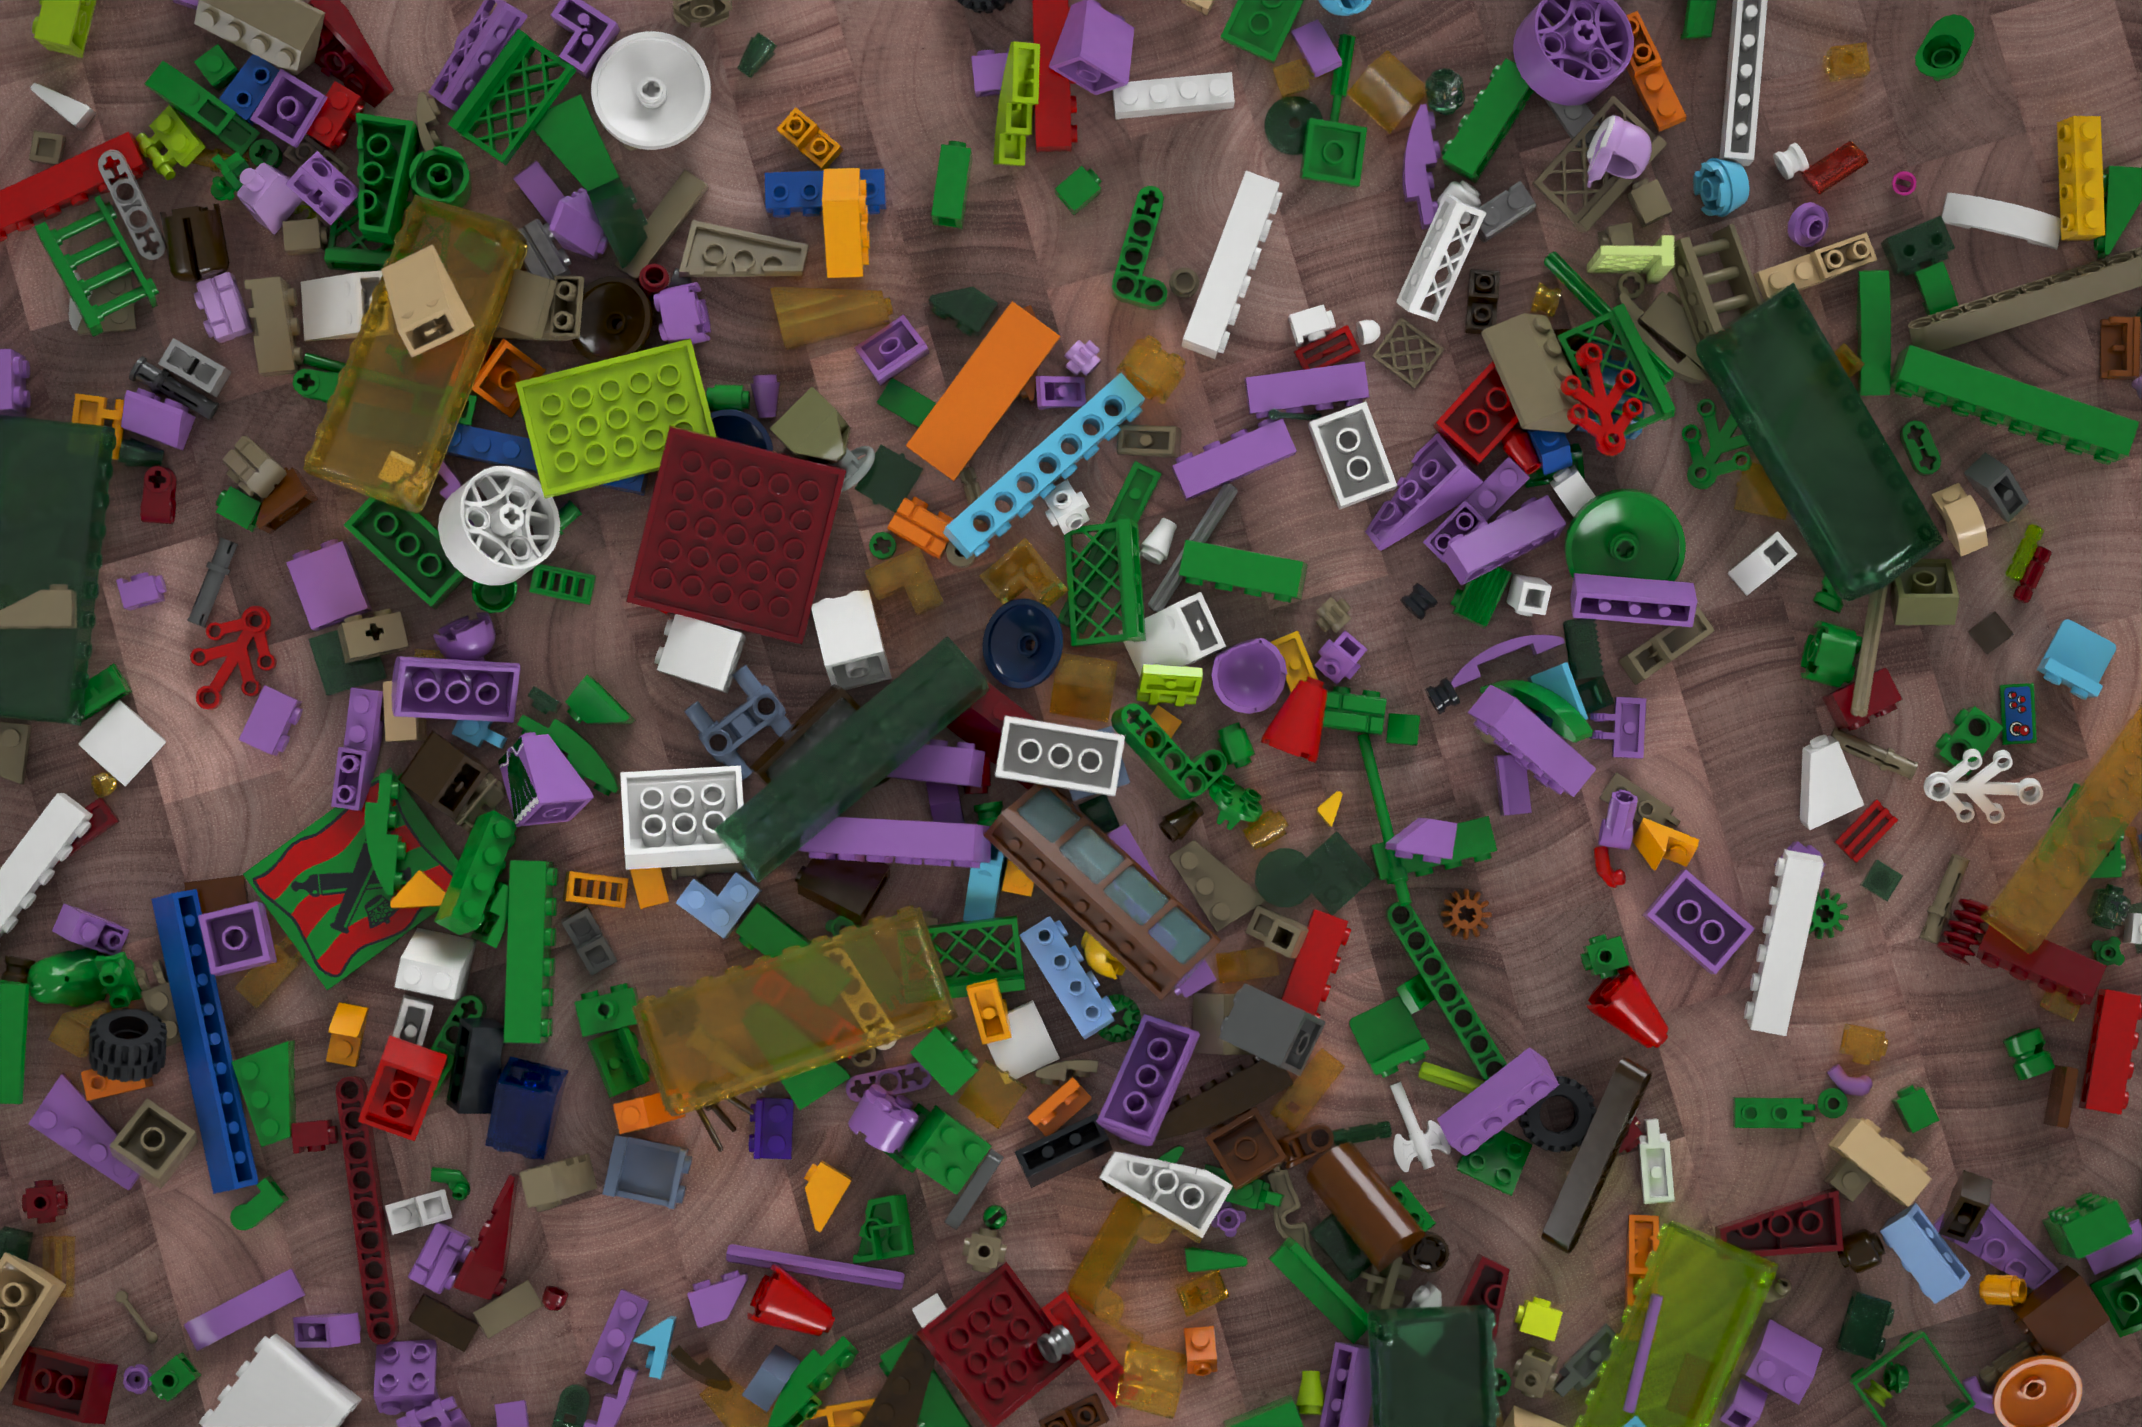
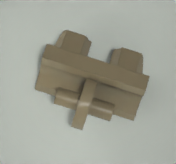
M1398 1257L1381 1272H1378L1374 1265H1372L1371 1272L1362 1271L1360 1277L1368 1280L1365 1291L1371 1293L1368 1303L1387 1311L1389 1307L1401 1308L1405 1299V1292L1394 1288L1397 1278L1409 1280L1413 1266L1403 1261L1402 1257Z

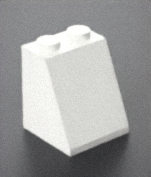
M869 590L852 591L846 596L834 599L825 598L818 603L812 604L811 609L831 686L836 684L844 690H849L892 679Z
M675 614L674 619L669 618L664 630V635L668 636L665 647H659L654 661L655 664H658L657 670L728 694L733 679L732 674L736 670L746 636L731 629Z
M417 928L401 956L395 988L452 1000L461 999L466 993L477 940Z

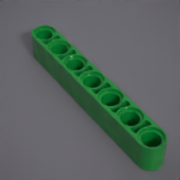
M1399 901L1392 903L1386 910L1388 924L1415 969L1422 977L1483 1080L1487 1081L1489 1079L1486 1073L1487 1065L1490 1062L1496 1061L1502 1069L1507 1065L1506 1061L1410 904L1402 906L1407 910L1408 918L1404 923L1398 924L1393 920L1392 912L1400 904ZM1413 932L1420 933L1424 939L1423 945L1416 950L1408 945V937ZM1428 958H1434L1439 963V970L1434 975L1426 974L1423 969V964ZM1444 984L1452 985L1455 990L1453 998L1449 1001H1444L1439 996V989ZM1462 1009L1466 1010L1470 1015V1021L1464 1027L1458 1026L1455 1022V1014ZM1477 1035L1482 1036L1486 1042L1484 1050L1479 1053L1474 1052L1470 1047L1472 1038Z

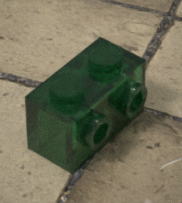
M1942 216L1890 236L1881 242L1894 275L1903 272L1905 277L1922 270L1920 265L1931 261L1932 265L1949 259L1948 253L1955 249Z

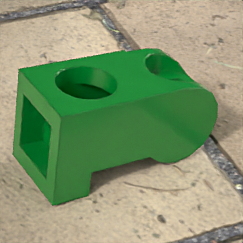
M271 1176L265 1177L256 1185L261 1191L248 1203L240 1204L232 1210L230 1220L236 1229L244 1231L257 1226L289 1200Z

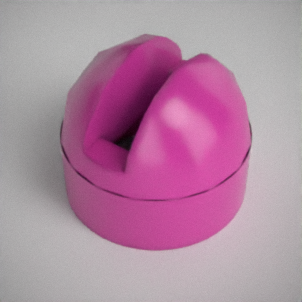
M1907 171L1896 173L1891 182L1893 190L1900 195L1911 194L1917 184L1915 176ZM1897 178L1911 182L1910 187L1895 184Z

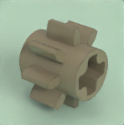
M1330 597L1316 611L1320 616L1316 623L1325 633L1331 628L1336 634L1352 619L1347 613L1351 607L1343 598L1336 602L1333 597Z

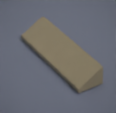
M684 170L614 265L638 282L642 268L654 263L709 189L708 184Z

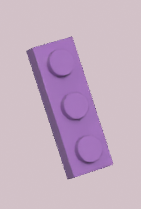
M624 1289L620 1290L585 1374L610 1385L614 1384L649 1300Z

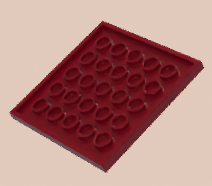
M669 426L626 602L802 644L846 469Z

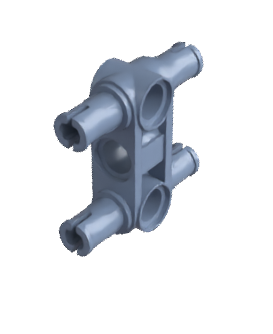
M746 665L732 674L746 693V701L719 722L717 720L713 721L698 701L684 710L685 714L700 732L698 734L699 740L716 762H723L725 766H741L742 781L752 771L738 754V746L765 726H771L779 738L792 726L785 716L786 709L772 690L765 684L761 685ZM770 698L774 701L775 706L770 713L764 714L758 710L757 705L761 699ZM715 734H721L727 739L726 746L720 750L713 749L709 744L710 738Z

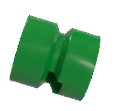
M2040 1027L2020 1032L2003 1040L2008 1056L2015 1058L2012 1066L2019 1081L2038 1076L2056 1067L2050 1051L2043 1049L2046 1041Z

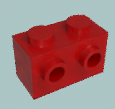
M334 81L327 92V100L306 133L315 142L334 153L338 147L341 148L349 136L348 131L353 123L356 122V113L363 114L365 110L364 105L366 104L361 96Z

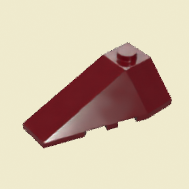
M311 0L307 4L325 12L314 63L322 67V73L328 77L330 75L335 76L344 82L346 88L361 96L365 102L374 108L377 107L394 89L351 13L340 0Z
M512 1173L508 1176L491 1210L493 1214L491 1219L486 1221L479 1233L478 1247L475 1246L472 1251L470 1250L453 1288L487 1300L494 1298L495 1294L500 1296L508 1281L503 1277L507 1271L518 1175Z

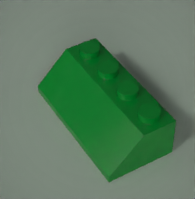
M1 979L0 1104H23L30 984Z

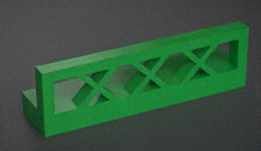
M1288 1237L1268 1258L1351 1343L1354 1344L1368 1329L1374 1333L1380 1327L1292 1238Z

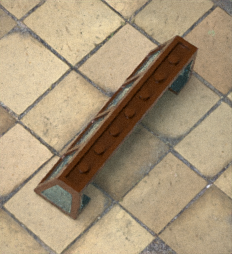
M1035 784L1003 811L983 835L1161 1001L1184 984L1221 941L1055 787Z

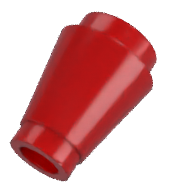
M1515 429L1502 439L1503 451L1526 474H1531L1541 467L1528 433H1524L1522 429Z

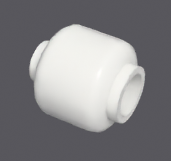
M1461 180L1460 183L1452 181L1437 199L1438 207L1445 193L1456 197L1465 204L1476 208L1481 207V201L1478 198L1481 193L1464 180ZM1464 211L1459 223L1467 224L1471 220L1470 213Z

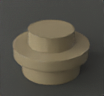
M1179 268L1170 277V288L1178 297H1190L1199 288V277L1190 268Z

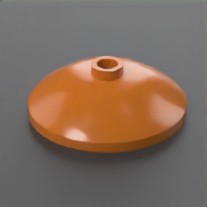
M2046 1355L2030 1357L2010 1367L1998 1380L1992 1397L1993 1409L1999 1421L2005 1427H2058L2068 1420L2079 1406L2083 1391L2082 1381L2075 1368L2061 1358Z

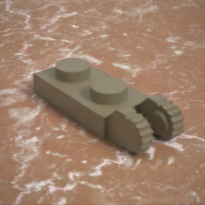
M158 960L152 964L154 974L160 984L159 986L151 988L147 973L143 967L136 968L135 975L143 991L141 995L147 1011L153 1013V1016L161 1018L162 1022L166 1025V1047L181 1042L169 981L161 961Z

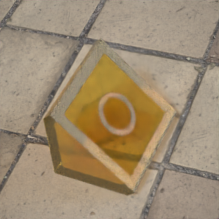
M1387 50L1367 67L1347 92V95L1391 134L1431 90Z

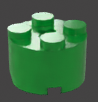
M438 146L433 147L432 150L427 152L423 151L414 158L410 166L409 176L415 203L421 209L433 215L450 217L457 214L468 202L472 190L469 168L462 155L452 148Z
M1820 620L1817 621L1813 627L1818 628L1815 635H1808L1803 649L1801 667L1806 668V673H1801V677L1839 688L1844 682L1850 683L1853 679L1855 666L1852 663L1855 654H1858L1861 649L1862 637L1857 636L1855 630Z

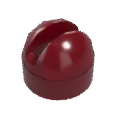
M546 1286L542 1298L544 1307L550 1311L562 1309L567 1301L568 1293L555 1286Z

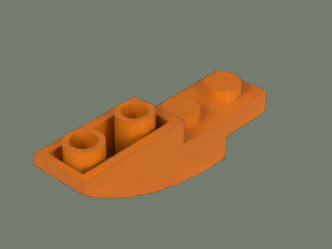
M1635 11L1626 15L1634 36V51L1626 68L1645 111L1649 112L1658 132L1686 121L1687 116L1662 67V59L1639 12Z

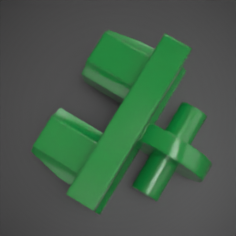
M238 151L226 160L220 154L212 158L223 175L222 177H214L211 186L212 196L219 201L232 200L235 197V191L238 192L243 186L238 176L250 166Z
M119 952L113 956H96L94 962L99 971L98 977L110 995L109 1001L112 1008L128 1007L131 1001L142 998V990L134 974L136 966L131 959L127 958L125 952Z

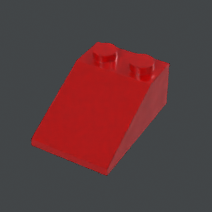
M390 1035L358 1122L415 1141L440 1079L447 1055Z

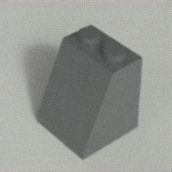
M1244 983L1243 987L1235 994L1234 1006L1230 1015L1221 1024L1219 1038L1278 1067L1301 1076L1326 1021Z

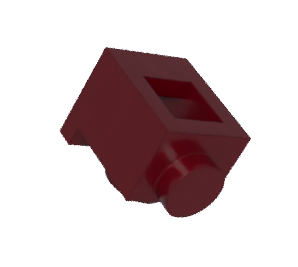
M332 1119L291 1123L293 1154L305 1152L304 1147H307L308 1152L326 1151V1145L338 1143V1128L336 1125L333 1126Z

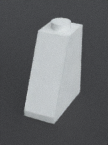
M1821 735L1813 738L1810 741V745L1803 747L1800 821L1809 830L1864 806L1840 744L1830 735Z

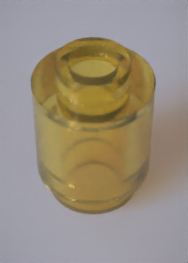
M1270 809L1263 813L1258 821L1247 823L1248 827L1242 831L1254 850L1260 847L1264 849L1287 834L1285 828L1289 825L1280 811L1274 813Z

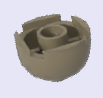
M672 0L673 16L677 22L684 26L691 27L690 22H701L700 28L711 27L727 20L729 10L732 11V0Z

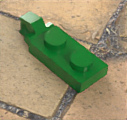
M1205 1165V1170L1232 1185L1223 1168ZM1257 1178L1237 1191L1233 1186L1224 1201L1255 1210H1264L1265 1204L1281 1207L1284 1195L1269 1191L1271 1184Z

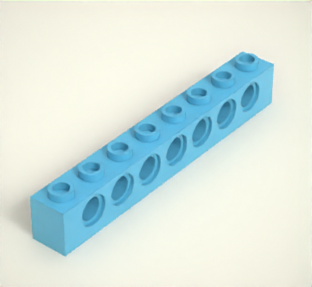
M1120 373L945 527L943 534L966 559L973 554L976 557L980 556L990 546L987 541L995 534L999 538L1012 527L1010 521L1017 515L1023 518L1034 508L1032 502L1038 496L1044 499L1056 488L1053 484L1061 476L1064 480L1071 476L1078 469L1075 464L1084 457L1086 461L1089 460L1100 449L1097 444L1104 438L1110 441L1121 431L1119 425L1126 419L1132 422L1143 411L1141 409V405L1145 400L1143 395ZM1104 406H1115L1118 409L1119 415H1108L1105 412ZM1083 425H1093L1097 430V434H1086L1083 430ZM1061 444H1072L1075 448V453L1072 455L1064 453L1061 449ZM1039 463H1050L1054 472L1051 474L1043 473L1039 468ZM1020 481L1028 482L1031 485L1032 492H1021L1017 487V483ZM999 500L1007 502L1010 506V511L1006 513L998 511L995 502ZM975 520H983L986 522L988 530L985 532L977 531L973 526V522Z

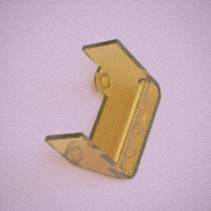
M1124 1195L1114 1204L1069 1281V1296L1101 1321L1141 1344L1144 1339L1143 1334L1120 1321L1124 1313V1302L1118 1294L1110 1290L1114 1280L1140 1237L1150 1243L1158 1244L1165 1241L1174 1228L1199 1244L1202 1238L1135 1198Z

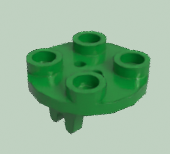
M1223 774L1208 788L1210 797L1218 805V810L1220 811L1216 819L1218 825L1222 824L1224 820H1228L1227 829L1232 830L1240 820L1255 822L1261 817L1263 813L1262 805L1259 803L1261 795L1254 789H1244L1235 784L1231 777Z

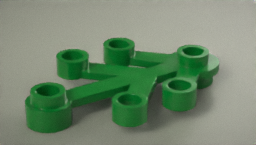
M1744 385L1739 388L1736 393L1737 404L1721 431H1719L1715 415L1717 407L1710 399H1702L1698 403L1697 411L1704 419L1711 448L1704 458L1699 442L1702 437L1699 428L1693 424L1683 428L1682 437L1689 445L1693 461L1688 468L1687 478L1693 487L1707 489L1715 483L1717 476L1736 470L1746 471L1751 467L1752 459L1744 451L1735 453L1732 460L1717 463L1723 453L1752 444L1762 445L1766 442L1767 432L1759 425L1752 426L1748 433L1732 437L1746 412L1757 409L1762 402V395L1755 386ZM1746 392H1752L1751 399L1743 400V395ZM1710 404L1712 406L1710 412L1703 413V407ZM1696 430V436L1688 439V432ZM1756 431H1762V437L1754 440L1753 434ZM1747 457L1746 464L1742 466L1737 464L1739 458ZM1701 469H1706V475L1703 478H1698L1697 472Z

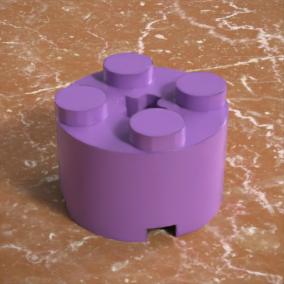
M697 282L661 290L659 294H654L655 308L657 312H661L663 323L659 324L660 336L663 341L667 340L668 344L690 338L692 344L710 340V337L705 334L706 332H711L708 309L705 299L699 300L696 292L702 290Z
M872 1084L864 1093L848 1124L856 1135L859 1130L867 1137L864 1141L871 1146L888 1153H894L896 1149L898 1152L903 1149L918 1123L919 1117L911 1108L913 1102L903 1095H898L897 1097L890 1096L884 1088Z

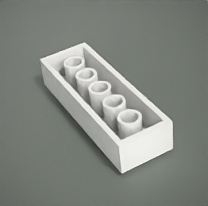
M1249 171L1245 172L1183 337V348L1213 359L1216 358L1218 352L1224 353L1230 336V332L1226 331L1228 324L1234 326L1241 306L1236 303L1238 297H1245L1251 277L1247 275L1249 269L1255 270L1262 250L1257 247L1259 241L1265 243L1272 223L1271 220H1268V216L1270 213L1276 214L1283 193L1278 192L1279 182Z

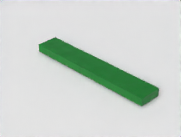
M1134 461L1105 523L1118 522V519L1130 518L1138 523L1162 473ZM1116 530L1106 531L1098 540L1108 550L1116 542ZM1095 544L1087 559L1096 566L1106 552ZM1110 557L1100 570L1111 579L1118 562ZM1084 563L1077 579L1083 582L1093 569ZM1097 573L1087 587L1098 596L1108 581ZM1083 590L1077 598V606L1085 612L1095 598ZM1067 598L1058 616V621L1060 624L1070 628L1069 601ZM1095 607V609L1091 612V614L1089 615L1090 618H1092V616H1093V614H1094V612H1095V610H1096V607ZM1087 619L1079 627V633L1082 635L1089 624Z

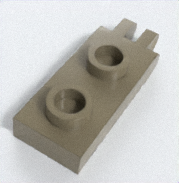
M1617 772L1614 773L1599 797L1609 804L1612 792L1619 790L1630 791L1631 794L1637 796L1638 802L1633 820L1638 824L1641 823L1643 817L1662 825L1668 821L1678 826L1681 822L1671 815L1673 812L1671 807Z

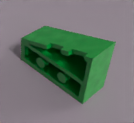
M295 1040L278 1044L231 1062L261 1147L292 1137L291 1123L296 1122V1097L294 1092Z

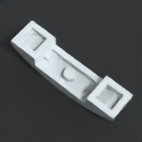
M1956 193L1946 194L1941 223L1967 229L1973 227L2028 240L2027 243L2053 249L2058 248L2061 235V218L1998 200Z

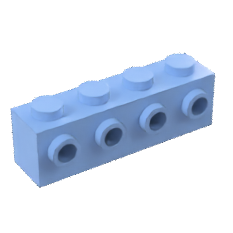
M1049 916L1021 933L1020 937L1084 1039H1087L1115 1021L1112 1013L1116 1009L1107 996L1100 997L1096 990L1100 986L1099 982L1091 970L1085 973L1080 965L1084 958L1076 945L1070 948L1064 938L1069 934L1061 921L1058 920L1054 923Z

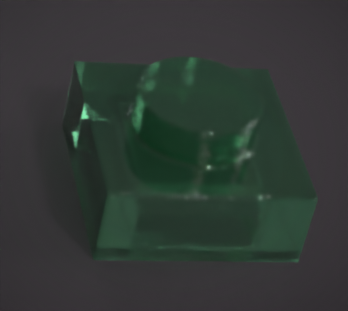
M533 686L528 694V697L534 700L531 705L544 714H547L549 710L557 713L563 704Z
M1875 860L1860 886L1882 900L1888 901L1903 875L1881 861Z

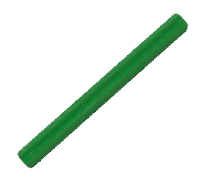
M1551 252L1544 259L1545 266L1596 318L1612 311L1604 300L1557 252ZM1610 322L1604 323L1603 325L1613 335L1614 330ZM1644 343L1663 384L1666 385L1674 377L1673 371Z

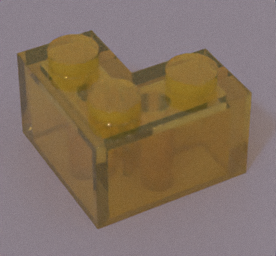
M1026 538L979 575L1003 605L1014 600L1028 588L1041 604L1050 607L1069 591Z
M919 546L864 571L878 601L905 589L917 616L944 604Z

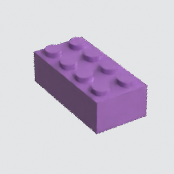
M1491 684L1468 712L1476 719L1473 724L1484 734H1489L1495 739L1493 742L1507 753L1510 752L1515 756L1514 761L1524 769L1532 771L1535 774L1533 777L1547 788L1549 786L1559 795L1564 791L1574 797L1596 770L1593 765L1517 698Z

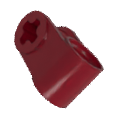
M153 466L145 473L143 498L140 508L142 522L174 523L176 516L177 477L171 469ZM155 477H166V483H155Z

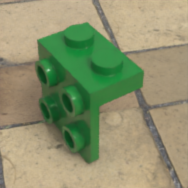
M1396 996L1349 1020V1026L1375 1076L1381 1073L1382 1078H1385L1399 1071L1397 1065L1407 1060L1410 1065L1424 1059L1426 1057L1424 1052L1430 1049L1425 1038H1422L1411 1013L1402 1002L1400 996Z

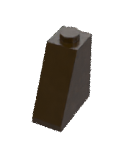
M811 859L807 867L802 866L795 882H797L799 895L861 926L890 877V866L877 862Z

